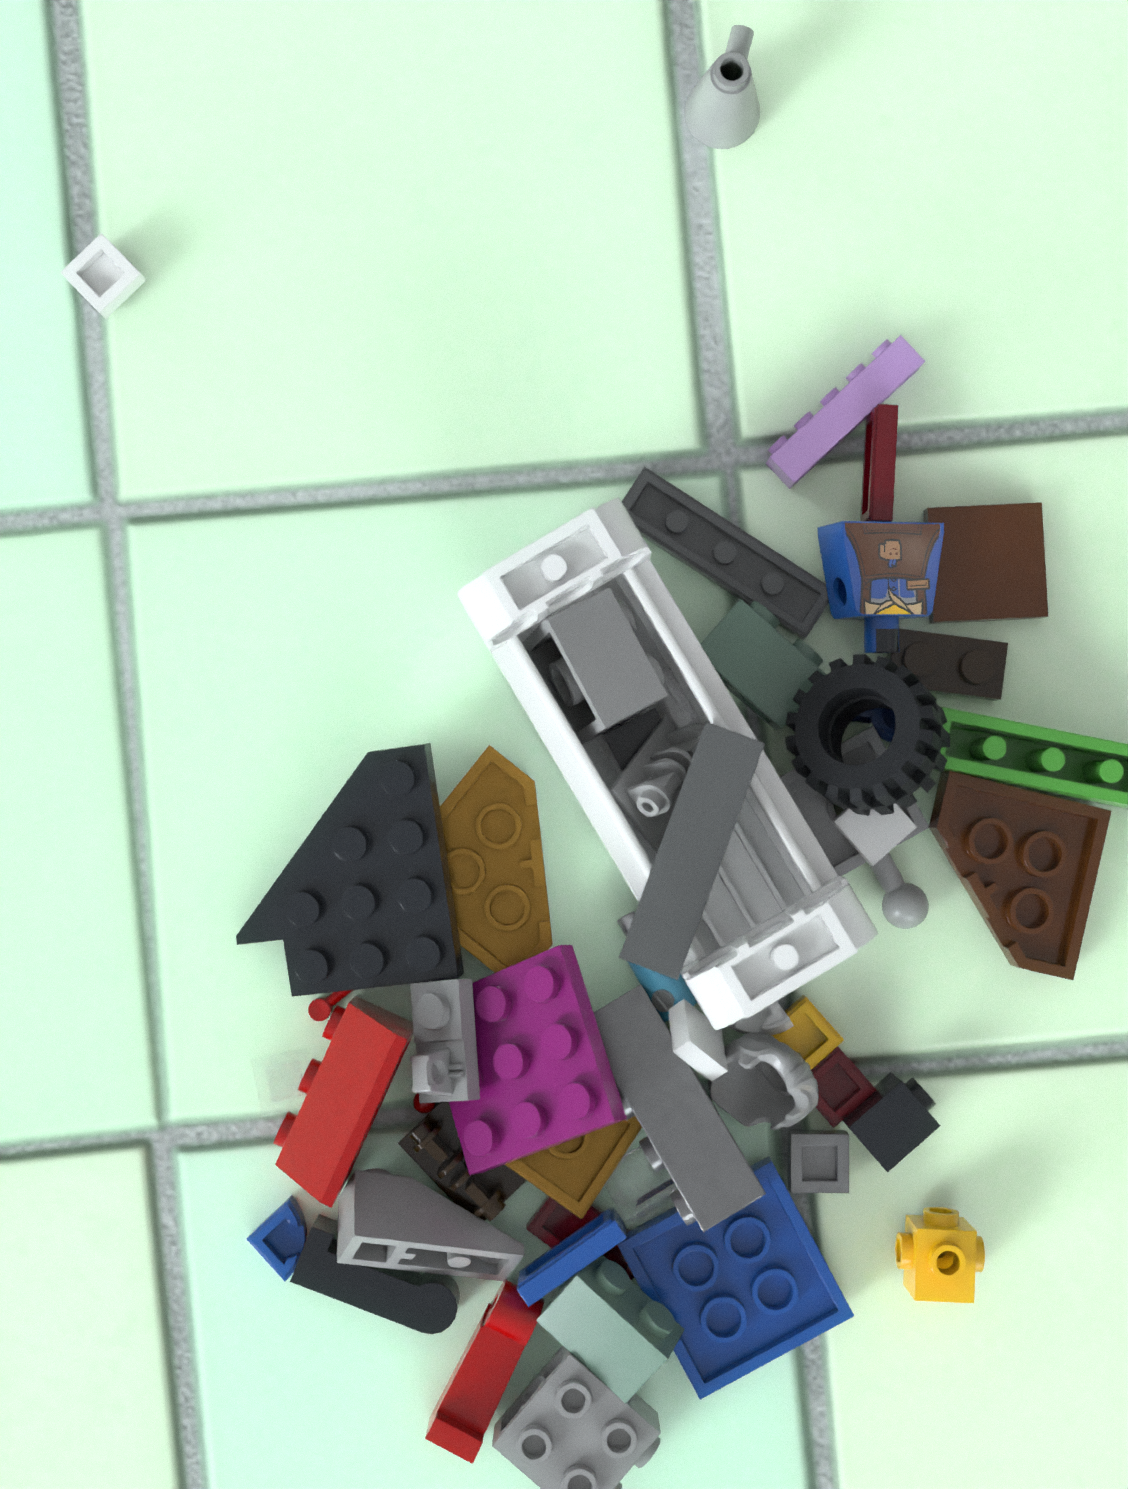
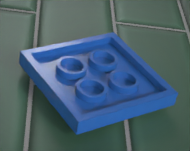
M769 1156L750 1166L766 1194L705 1232L702 1231L697 1221L687 1226L676 1207H673L626 1233L627 1238L617 1244L640 1289L653 1301L663 1304L671 1312L674 1320L685 1329L674 1348V1352L699 1399L712 1394L854 1317L850 1306Z

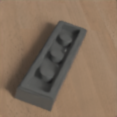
M643 468L622 500L642 537L733 596L742 599L749 606L753 601L759 602L779 620L781 627L801 640L806 639L827 607L829 600L824 582L648 468Z
M705 722L620 952V959L678 980L765 743Z

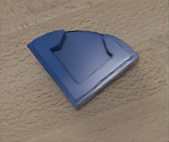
M293 1195L246 1238L284 1282L294 1272L307 1240L305 1217Z

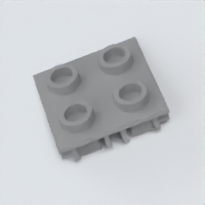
M667 717L662 718L609 789L613 798L656 854L704 726L701 724H692L691 726H685L676 730Z

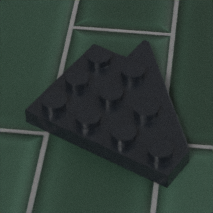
M431 743L367 752L236 935L237 945L283 940L292 997L458 979L464 974Z

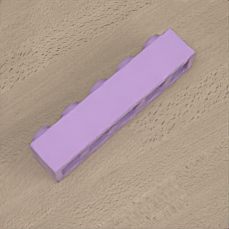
M901 335L893 343L886 339L872 353L875 359L867 367L861 363L846 377L850 382L841 391L836 387L832 389L820 401L824 406L815 415L810 411L806 413L794 425L798 430L788 440L783 435L768 449L772 455L767 460L766 465L789 489L860 425L874 407L888 399L924 364L925 360Z

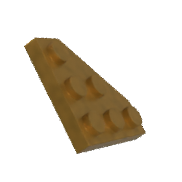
M489 745L441 804L440 811L460 945L496 973L549 950L553 941L535 781Z

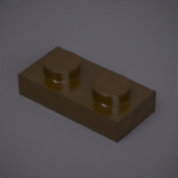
M899 628V653H887V658L891 659L898 667L901 665L905 666L932 693L997 701L1001 700L1008 643Z

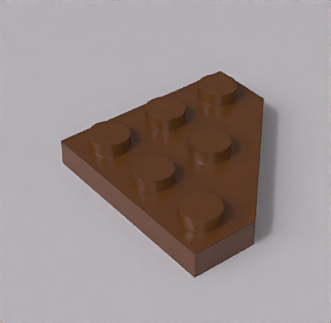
M943 770L940 774L929 829L1009 964L1021 969L1074 980L1112 811Z

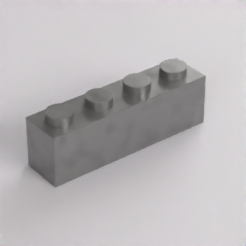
M641 984L595 1011L594 1016L614 1079L617 1083L616 1086L626 1114V1120L633 1116L637 1117L647 1137L639 1141L644 1154L656 1173L666 1168L678 1189L669 1195L686 1225L689 1226L697 1221L702 1231L705 1232L766 1194L764 1188L693 1069L673 1053L671 1033Z

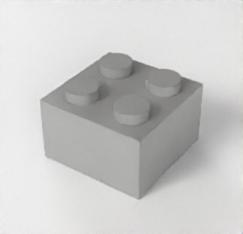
M610 587L546 618L522 642L581 744L635 717L668 696L663 687L665 677L660 664L652 654L644 652L634 633L636 631V622L631 610L624 601L616 599Z

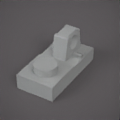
M453 979L410 984L414 1043H416V1054L410 1056L413 1077L412 1092L419 1093V1103L480 1099L472 979Z

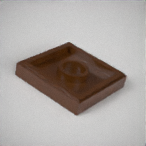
M1042 502L933 507L923 511L924 523H944L933 611L929 616L930 624L1043 619L1048 617Z

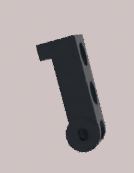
M321 1214L318 1215L311 1227L290 1282L421 1333H441L451 1326L456 1318L460 1299L458 1285L451 1276L432 1273L420 1274L415 1271L337 1263V1239H335V1235L337 1233L338 1221Z

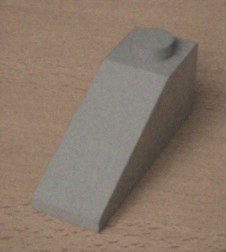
M378 1168L364 1171L354 1170L338 1197L337 1263L504 1281L525 1256L524 1244L412 1177L391 1175L387 1170Z

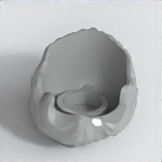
M748 1033L724 1046L728 1072L714 1081L708 1079L709 1097L711 1100L747 1127L764 1122L771 1123L770 1128L772 1130L790 1127L802 1120L818 1104V1084L812 1074L810 1065L805 1062L800 1053L794 1051L788 1045L779 1042L769 1034Z

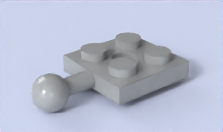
M874 726L868 727L841 742V753L844 763L849 765L868 763L879 757L886 750ZM795 768L779 776L838 876H843L866 863V860L831 822L838 816L834 810V803L806 784V779L798 774ZM899 802L896 803L917 826L899 844L929 828L917 803L908 808ZM888 852L874 866L870 865L882 889L885 891L882 900L883 914L888 922L895 927L901 929L914 928L921 924L928 914L929 903L927 896L918 886L904 882L900 871Z

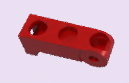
M507 1279L503 1281L492 1303L488 1304L429 1418L425 1435L426 1440L472 1464L474 1463L489 1423L520 1356L536 1327V1320L544 1306L545 1300L543 1298L528 1307L517 1291V1285Z

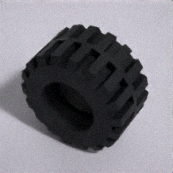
M866 654L853 655L852 665L849 666L841 658L829 662L831 672L825 676L816 670L807 678L813 684L810 690L805 693L798 689L793 701L800 707L797 713H787L785 723L795 732L794 735L785 737L787 750L796 756L791 761L796 772L806 779V784L826 799L844 810L849 808L860 815L869 816L871 809H874L880 815L894 813L893 804L897 802L906 808L918 802L913 793L920 787L927 793L933 788L936 782L929 775L933 769L943 772L947 759L940 751L943 747H950V734L942 726L948 721L944 710L936 703L937 699L905 666L901 665L898 667L891 659L883 656H878L874 663ZM886 708L893 710L896 727L888 748L879 757L868 763L859 765L845 764L841 753V742L850 722L859 714L870 709Z

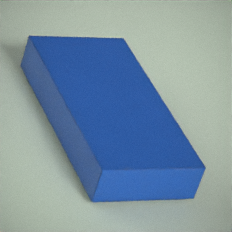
M609 1207L519 1271L517 1291L528 1307L627 1238L626 1225L615 1208L611 1209Z

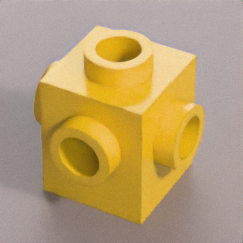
M926 1207L923 1209V1215H906L905 1232H898L896 1235L895 1258L897 1268L904 1269L903 1285L914 1301L974 1303L975 1272H982L985 1263V1248L982 1237L977 1236V1231L964 1217H959V1212L954 1209Z

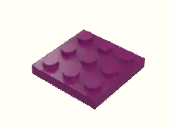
M558 945L472 983L480 1099L449 1102L469 1175L486 1172L627 1119L573 945Z

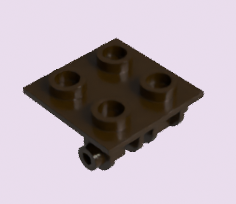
M440 1102L398 1142L401 1148L455 1204L484 1221L486 1219L489 1222L492 1221L505 1208L506 1204L504 1202L526 1182L524 1178L505 1165L483 1173L469 1175L449 1102Z

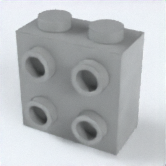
M562 1345L495 1423L492 1447L541 1489H621L622 1483L620 1481L634 1465L638 1468L643 1467L653 1457L660 1445L661 1439L658 1436L661 1434L658 1412L635 1393L625 1404Z

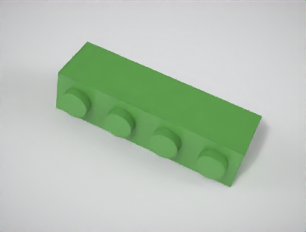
M941 707L948 721L942 726L950 734V747H943L940 751L947 759L944 771H953L1001 784L1128 809V744Z

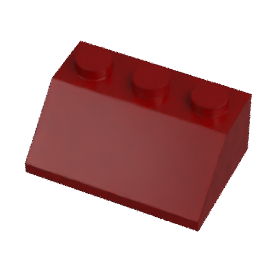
M357 996L348 1003L346 1009L336 1005L322 1035L323 1038L331 1041L322 1062L314 1058L310 1061L298 1087V1091L307 1094L298 1115L288 1111L273 1144L282 1147L275 1165L317 1201L330 1208L334 1205L349 1178L413 1037L412 1021Z

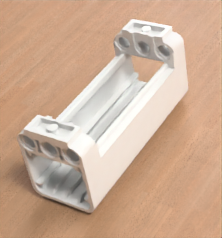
M615 498L595 509L594 507L588 509L483 571L481 576L458 591L457 595L639 903L657 854L609 791L622 772L603 735L656 708L660 718L667 717L676 730L685 726H691L692 724L704 726L705 722L755 740L757 738L649 558L652 553L620 498ZM610 587L616 599L624 601L631 610L636 622V631L634 633L644 652L652 654L660 664L665 677L663 687L668 696L635 717L581 744L522 642L546 618ZM762 750L680 973L700 1008L716 1030L733 1024L744 1017L749 1018L858 953L857 950L878 935L877 929L846 877L838 876L764 750Z

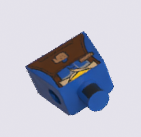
M840 521L817 527L831 615L836 620H864V653H899V620L929 617L933 611L944 523Z

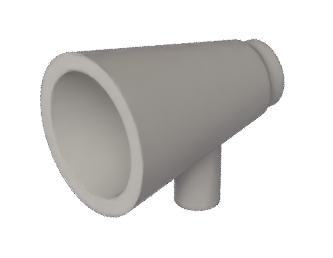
M744 25L732 26L725 53L714 61L697 82L685 103L684 114L689 131L699 142L711 148L730 149L741 145L752 136L759 123L760 106L752 71L747 60L754 31Z

